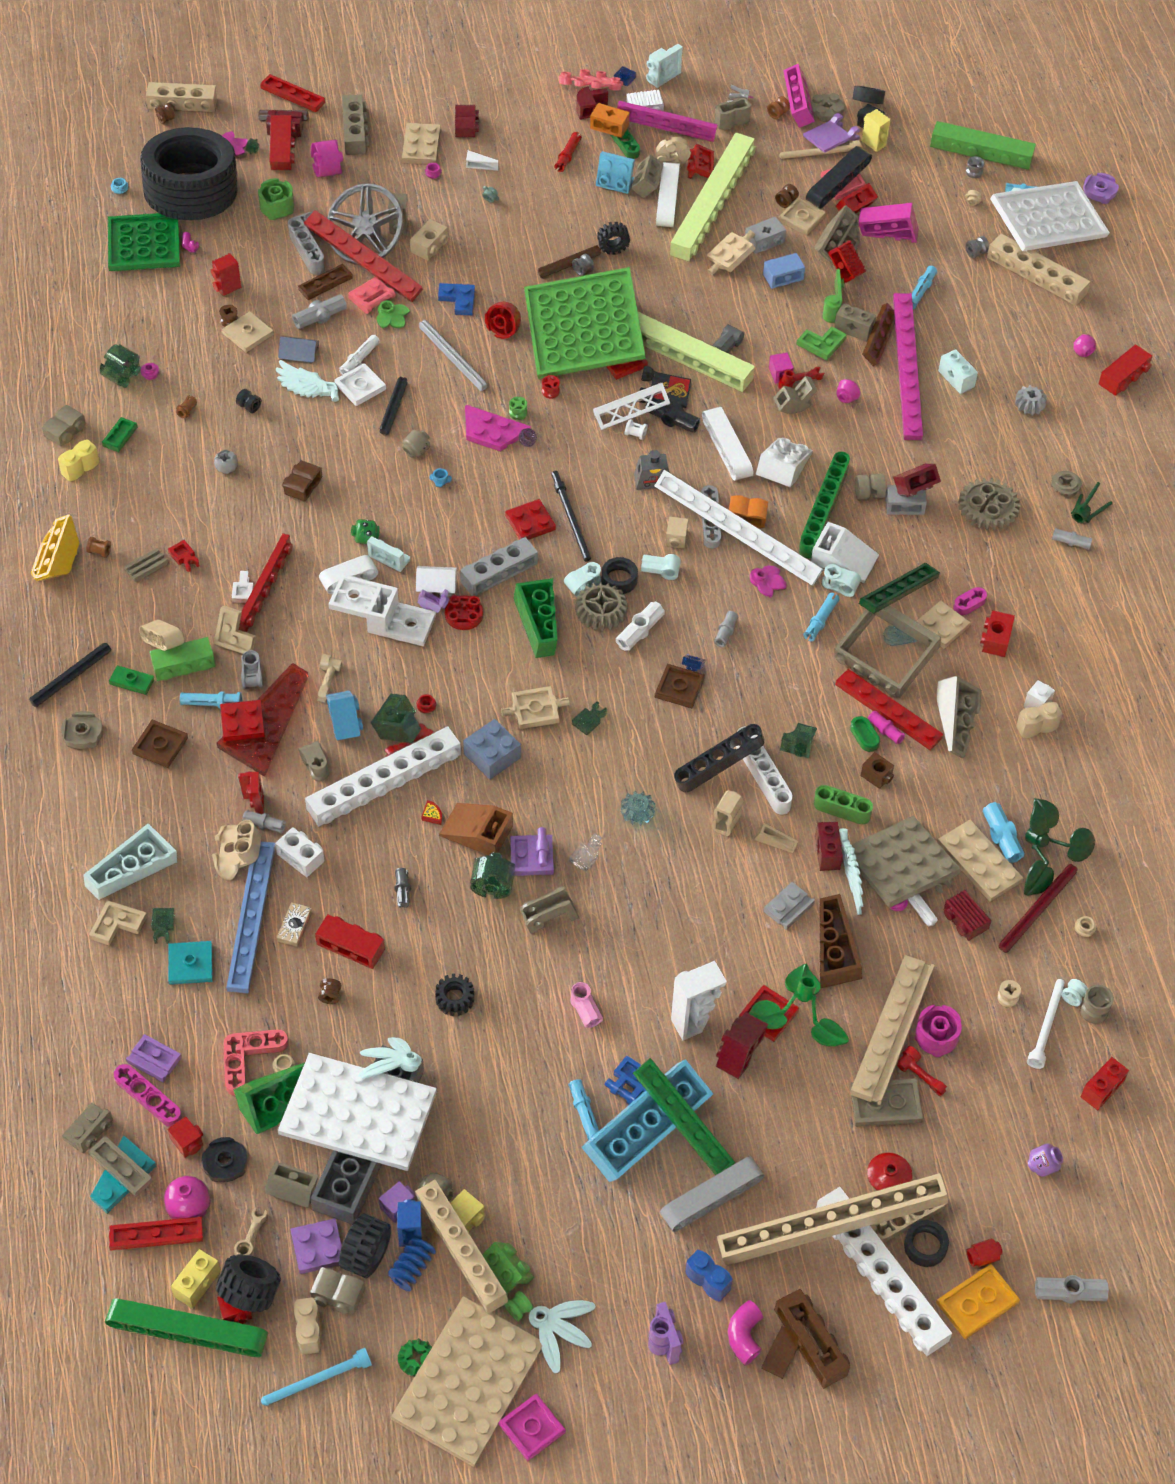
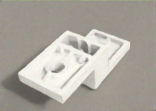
M343 574L328 604L329 609L366 618L368 633L424 646L436 618V612L399 603L398 588ZM352 594L359 595L357 598L349 597ZM410 622L416 623V625L412 627H409L406 624Z

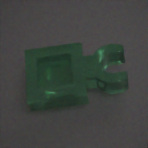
M597 701L592 705V710L589 711L585 708L573 718L572 725L585 735H588L600 724V718L606 716L607 708L605 707L601 711L597 710L599 708V702Z
M153 908L151 928L152 931H155L153 934L155 944H158V939L161 936L165 937L166 944L170 943L168 931H174V908Z

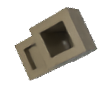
M805 376L795 389L783 386L773 399L780 412L794 414L802 412L812 405L810 399L817 392V388L811 377Z

